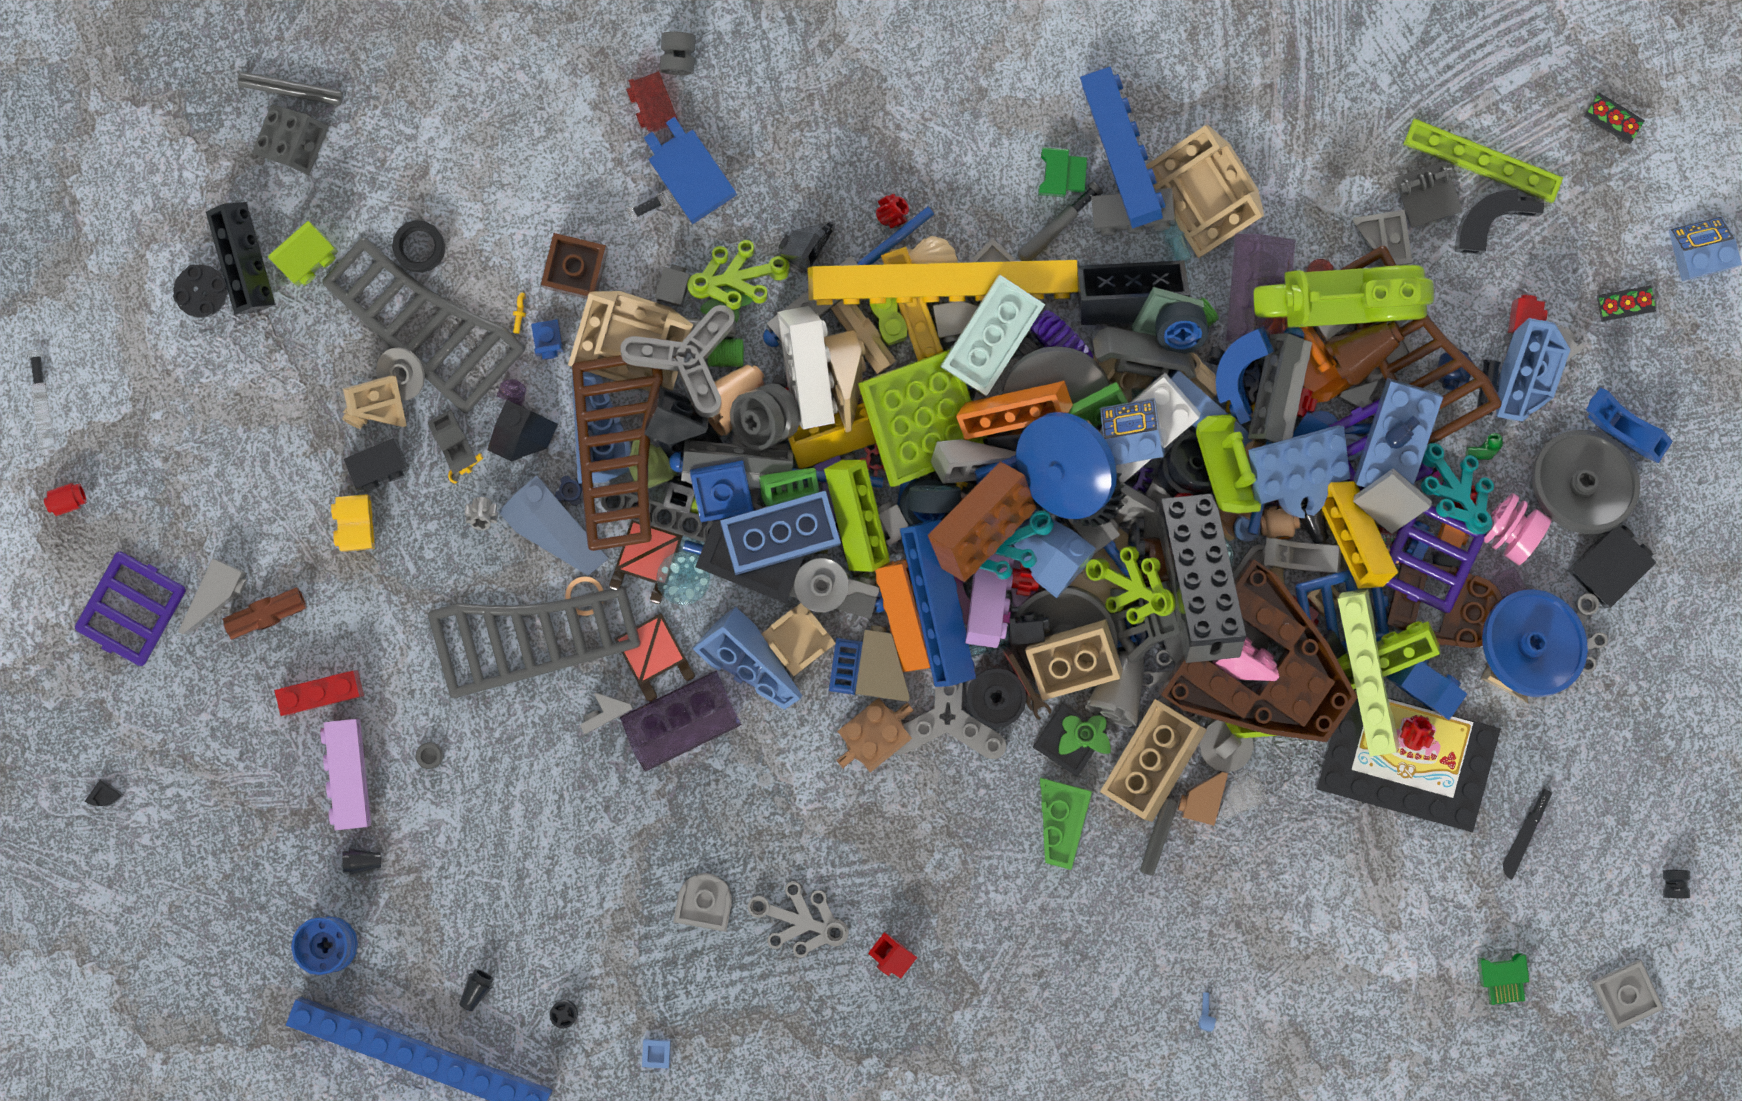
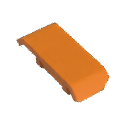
M1287 317L1267 318L1264 327L1268 335L1284 334V331L1288 328ZM1312 326L1300 327L1304 332V340L1312 342L1303 388L1313 391L1312 398L1317 399V403L1327 402L1348 389L1351 385L1346 378L1342 379L1335 367L1337 363L1329 354Z

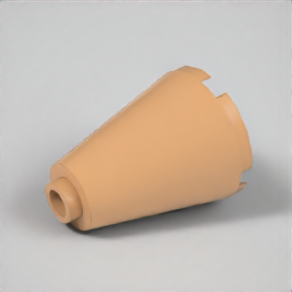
M745 365L714 381L721 396L722 406L720 412L714 417H710L708 421L719 435L726 436L733 429L730 422V409L732 402L737 396L764 385V374L757 366Z

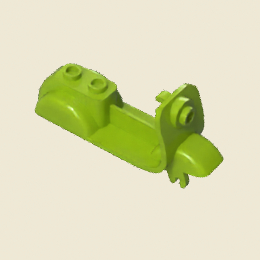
M1419 265L1316 272L1290 271L1284 273L1285 284L1259 286L1254 289L1253 293L1254 310L1257 317H1287L1288 327L1423 319L1427 316V305L1434 302L1433 281L1430 278H1425V270Z

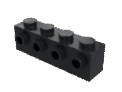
M247 202L225 203L206 211L234 315L257 313L276 305Z

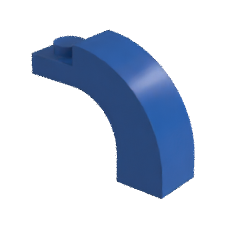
M1264 326L1243 335L1232 343L1225 351L1217 368L1216 391L1219 402L1231 401L1229 405L1230 412L1235 420L1238 419L1240 425L1252 420L1254 413L1243 386L1246 368L1252 361L1274 351Z
M1601 387L1590 399L1586 411L1589 413L1588 418L1596 426L1634 452L1656 463L1660 462L1673 442L1664 430L1645 422L1629 412L1609 391Z

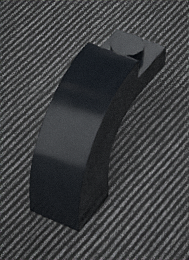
M1518 189L1502 190L1490 194L1475 204L1462 219L1456 234L1454 252L1483 254L1486 251L1488 230L1495 218L1508 214L1539 217L1544 213V203L1537 202L1535 197H1521L1518 200Z

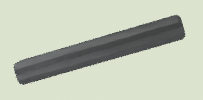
M240 72L237 83L240 87L338 106L341 105L343 100V93L340 90L247 72Z

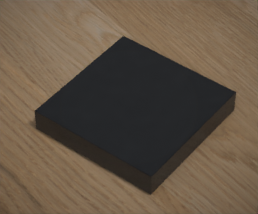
M1061 703L1032 747L1078 777L1095 750L1089 746H1081L1071 753L1059 754L1061 737L1067 733L1062 726V722L1068 716H1076L1082 722H1087L1088 719L1064 703Z

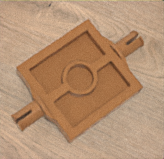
M877 698L837 731L846 742L848 751L836 759V761L844 769L845 766L856 759L863 763L871 773L912 739L905 730L902 720L914 710L906 702V704L894 712L887 708L880 698Z

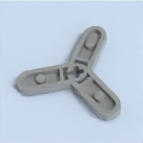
M725 305L713 307L683 342L638 336L628 337L620 346L621 357L627 364L678 371L696 412L702 417H714L721 410V396L705 360L734 327V312ZM686 353H691L692 359L687 363L684 362L683 357L686 356Z
M963 683L953 686L935 687L934 709L903 724L912 739L894 754H906L945 733H949L984 757L997 759L1005 753L1006 742L1000 734L961 710ZM947 702L950 703L951 714H955V720H950L948 725L945 724L943 719H940V714L945 713Z

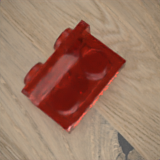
M659 71L637 80L633 78L628 80L631 87L627 88L626 91L631 103L637 102L640 109L636 116L641 129L647 127L648 132L651 133L668 127L666 122L673 117L678 121Z

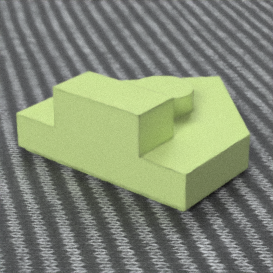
M633 440L630 456L638 455L640 440ZM651 443L648 458V489L672 480L674 475L677 476V473L671 469L669 458L662 448H656ZM638 466L629 467L634 481H637Z

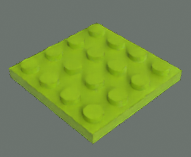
M951 349L858 383L890 487L898 486L936 471L931 463V459L937 442L965 440L956 415L965 402L971 401L966 383L940 367ZM982 436L967 439V441L984 444Z

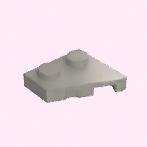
M1405 210L1353 218L1354 224L1373 250L1380 246H1386L1396 265L1413 264Z
M1125 485L1124 488H1121V491L1126 494L1124 499L1121 500L1124 506L1119 510L1120 514L1113 518V520L1119 524L1132 520L1136 516L1144 517V515L1154 513L1156 502Z

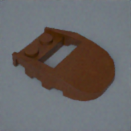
M1401 563L1397 579L1424 591L1427 574ZM1431 564L1456 576L1459 568L1453 566L1447 567ZM1468 574L1451 612L1444 613L1440 632L1434 631L1440 645L1464 648L1483 646L1482 635L1486 618L1493 607L1502 600L1499 589L1493 583L1478 575ZM1394 589L1386 623L1405 631L1407 626L1416 622L1421 601H1411L1406 598V594Z

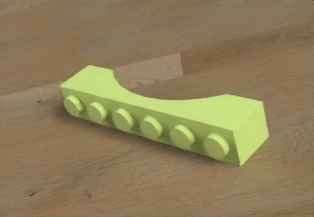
M1368 588L1343 592L1338 597V604L1369 756L1397 753L1400 744L1383 680Z

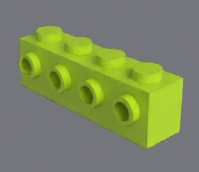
M840 460L825 468L824 471L849 571L873 572L889 563L888 550L866 460Z
M1421 621L1414 622L1407 626V630L1400 633L1390 632L1377 642L1383 677L1440 654V645L1429 621L1424 623ZM1345 653L1337 660L1352 688L1356 689L1349 654Z

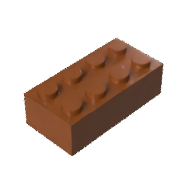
M1000 461L929 533L928 537L943 570L965 582L1033 514L1036 506L1024 474Z

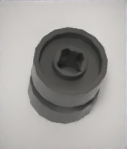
M675 31L661 33V50L664 51V54L660 56L659 71L661 73L681 76L694 74L695 59L691 56V53L695 52L696 35ZM674 54L682 55V57H674Z

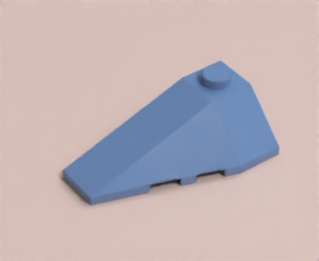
M583 372L584 386L603 383L601 376L590 372ZM573 387V404H574V422H575V439H576L577 474H578V484H582L581 466H580V455H579V443H578V432H577V421H576V409H575V398H574V387ZM608 393L585 397L586 411L613 407ZM619 417L588 422L589 437L624 431ZM629 441L590 447L591 462L630 456L631 453ZM629 467L592 473L593 483H603L629 472Z
M1031 516L1028 519H1026L1015 531L1029 525ZM1053 520L1054 526L1049 534H1035L1014 544V546L1021 550L1031 549L1035 553L1037 562L1033 567H1030L1031 575L1038 584L1058 598L1086 568L1096 548L1075 531ZM1027 556L1024 561H1028L1032 556Z
M737 607L723 615L692 648L711 667L718 671L723 668L735 676L733 680L740 684L745 681L756 688L757 694L784 710L802 697V694L756 625Z

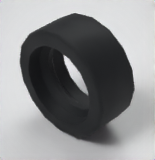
M413 220L406 222L398 228L393 237L392 249L395 258L403 267L412 272L423 273L434 269L440 264L445 254V242L442 234L434 225L426 221ZM424 231L433 238L435 244L434 252L426 261L414 262L405 255L403 244L410 233Z

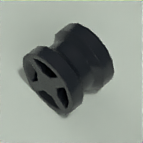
M567 999L556 1002L549 1014L552 1024L561 1029L572 1026L578 1017L576 1004Z

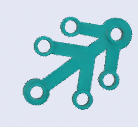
M1434 443L1428 444L1422 463L1427 467H1436L1449 487L1440 485L1435 477L1429 476L1421 483L1422 491L1427 495L1434 494L1446 498L1436 506V511L1441 517H1451L1465 522L1467 529L1473 534H1485L1492 527V518L1486 511L1488 494L1494 489L1492 480L1484 477L1476 483L1475 490L1478 494L1475 505L1470 498L1473 472L1479 466L1477 458L1468 455L1460 462L1462 472L1459 482L1443 459L1444 449L1442 446ZM1427 483H1430L1433 486V489L1430 488ZM1452 501L1460 503L1465 510L1455 508ZM1443 505L1448 508V511L1443 508Z
M1046 511L1035 512L1030 518V524L1015 531L1011 537H1008L999 546L994 554L1018 560L1026 568L1033 567L1037 562V557L1031 549L1021 550L1010 546L1035 534H1049L1054 526L1050 514ZM1027 556H1032L1028 561H1024ZM987 559L979 567L980 569L996 573L999 579H1007L1012 574V568L1007 561L995 562ZM1002 568H1007L1006 571L999 572Z

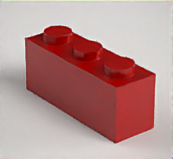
M358 670L274 690L280 716H287L364 697Z

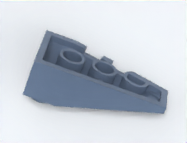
M537 475L517 491L498 511L515 532L588 576L609 559L602 550H589L587 534L584 528Z

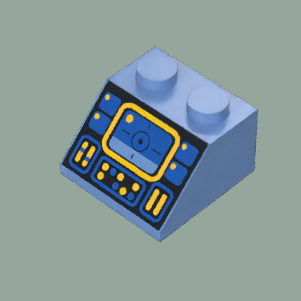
M1722 216L1669 229L1682 281L1731 270L1742 265L1736 239Z
M1155 398L1100 408L1103 437L1112 451L1116 465L1164 456L1165 449Z

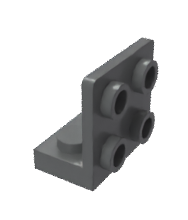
M272 104L252 153L284 164L303 174L310 175L329 126L309 115Z

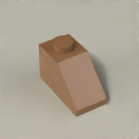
M1219 771L1188 789L1186 795H1181L1178 810L1182 811L1181 817L1215 826L1228 773Z

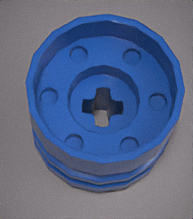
M326 916L307 920L299 926L293 935L291 949L293 958L301 969L310 974L323 975L341 971L350 965L357 954L358 940L356 932L350 923L339 917ZM327 941L332 942L333 948L328 949L323 946V943Z

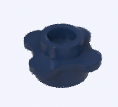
M567 475L563 476L560 479L559 491L556 492L555 496L559 501L566 500L573 506L579 505L581 503L580 496L583 491L582 484H578V481L572 480ZM569 488L573 489L572 493L568 492Z

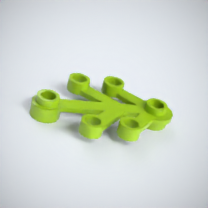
M743 240L738 244V253L724 274L714 276L720 265L728 261L727 249L723 246H717L712 250V259L703 273H696L689 278L687 283L688 291L695 298L704 299L710 296L726 304L731 310H736L742 304L741 295L736 291L727 293L718 288L727 285L751 297L755 303L761 304L768 298L767 288L763 285L752 286L744 281L767 275L774 280H784L790 273L789 262L784 257L776 256L768 264L740 270L746 260L754 254L753 243L749 240ZM749 247L750 250L743 251L742 248ZM718 253L724 254L721 258L716 257ZM781 264V265H783V266L780 267V268H777V267H775L774 265ZM705 283L703 286H697L696 284ZM757 292L764 293V295L760 297L756 296L755 294ZM731 298H736L738 301L732 303L729 300Z
M1133 546L1125 547L1120 552V558L1125 563L1130 578L1111 569L1110 564L1103 558L1088 561L1086 574L1091 580L1107 579L1128 590L1124 594L1112 596L1106 600L1105 606L1110 613L1122 611L1125 605L1139 598H1143L1149 601V603L1142 607L1130 608L1127 611L1126 617L1131 624L1141 623L1146 616L1153 613L1159 616H1167L1174 611L1176 605L1175 597L1171 591L1163 588L1158 575L1160 562L1157 558H1146L1141 563L1142 571L1147 574L1152 590L1147 588L1136 562L1139 558V552ZM1128 551L1131 553V559L1128 557ZM1149 562L1152 564V570L1149 568ZM1134 612L1137 613V619L1134 617Z

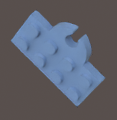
M1337 425L1248 450L1251 471L1256 478V481L1253 483L1254 499L1261 504L1278 499L1283 510L1295 517L1305 518V512L1301 509L1303 498H1307V514L1314 516L1324 506L1328 496V485L1331 482L1350 479L1344 426Z

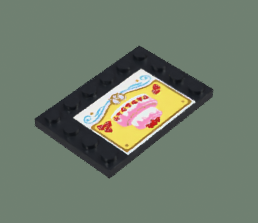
M1388 697L1400 746L1397 753L1370 757L1357 698L1328 741L1315 789L1473 833L1501 728L1454 715L1450 720H1447L1432 709ZM1422 717L1432 724V729L1435 730L1434 740L1430 748L1423 746L1421 750L1414 751L1407 748L1403 743V738H1400L1401 728L1406 719L1412 722L1414 718Z

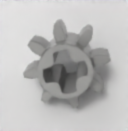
M486 497L474 498L472 505H465L464 515H466V523H470L476 530L489 529L491 523H497V504H492V501Z

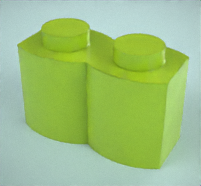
M887 298L885 304H870L872 314L879 321V332L885 344L892 346L907 339V326L903 317L897 312L896 298Z

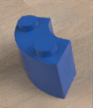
M1428 660L1386 676L1389 681L1447 720L1451 719L1467 696V693L1459 687L1461 685L1460 681L1449 674L1446 677L1442 676L1427 665L1429 663Z

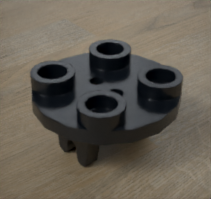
M203 264L189 265L176 278L173 288V299L179 308L187 315L197 318L210 317L219 312L224 306L228 295L222 274L213 267Z

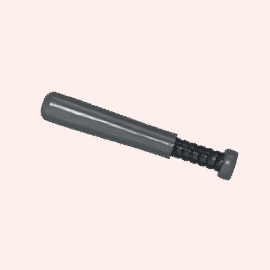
M1092 181L1088 185L1089 189L1072 205H1068L1018 251L1019 259L1021 261H1032L1079 215L1078 213L1091 201V196L1103 194L1100 186Z

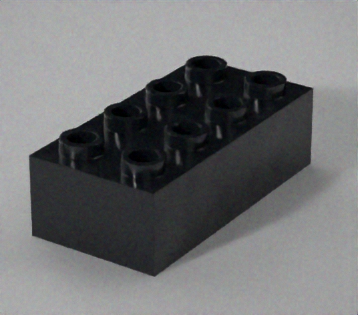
M1185 260L1077 266V296L1081 325L1134 323L1153 287L1190 297Z

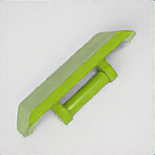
M1230 414L1207 416L1197 424L1196 435L1218 507L1223 511L1232 513L1259 512L1261 510V503L1254 499L1250 486L1256 481V478L1250 468L1243 445L1242 432L1234 433L1235 418Z

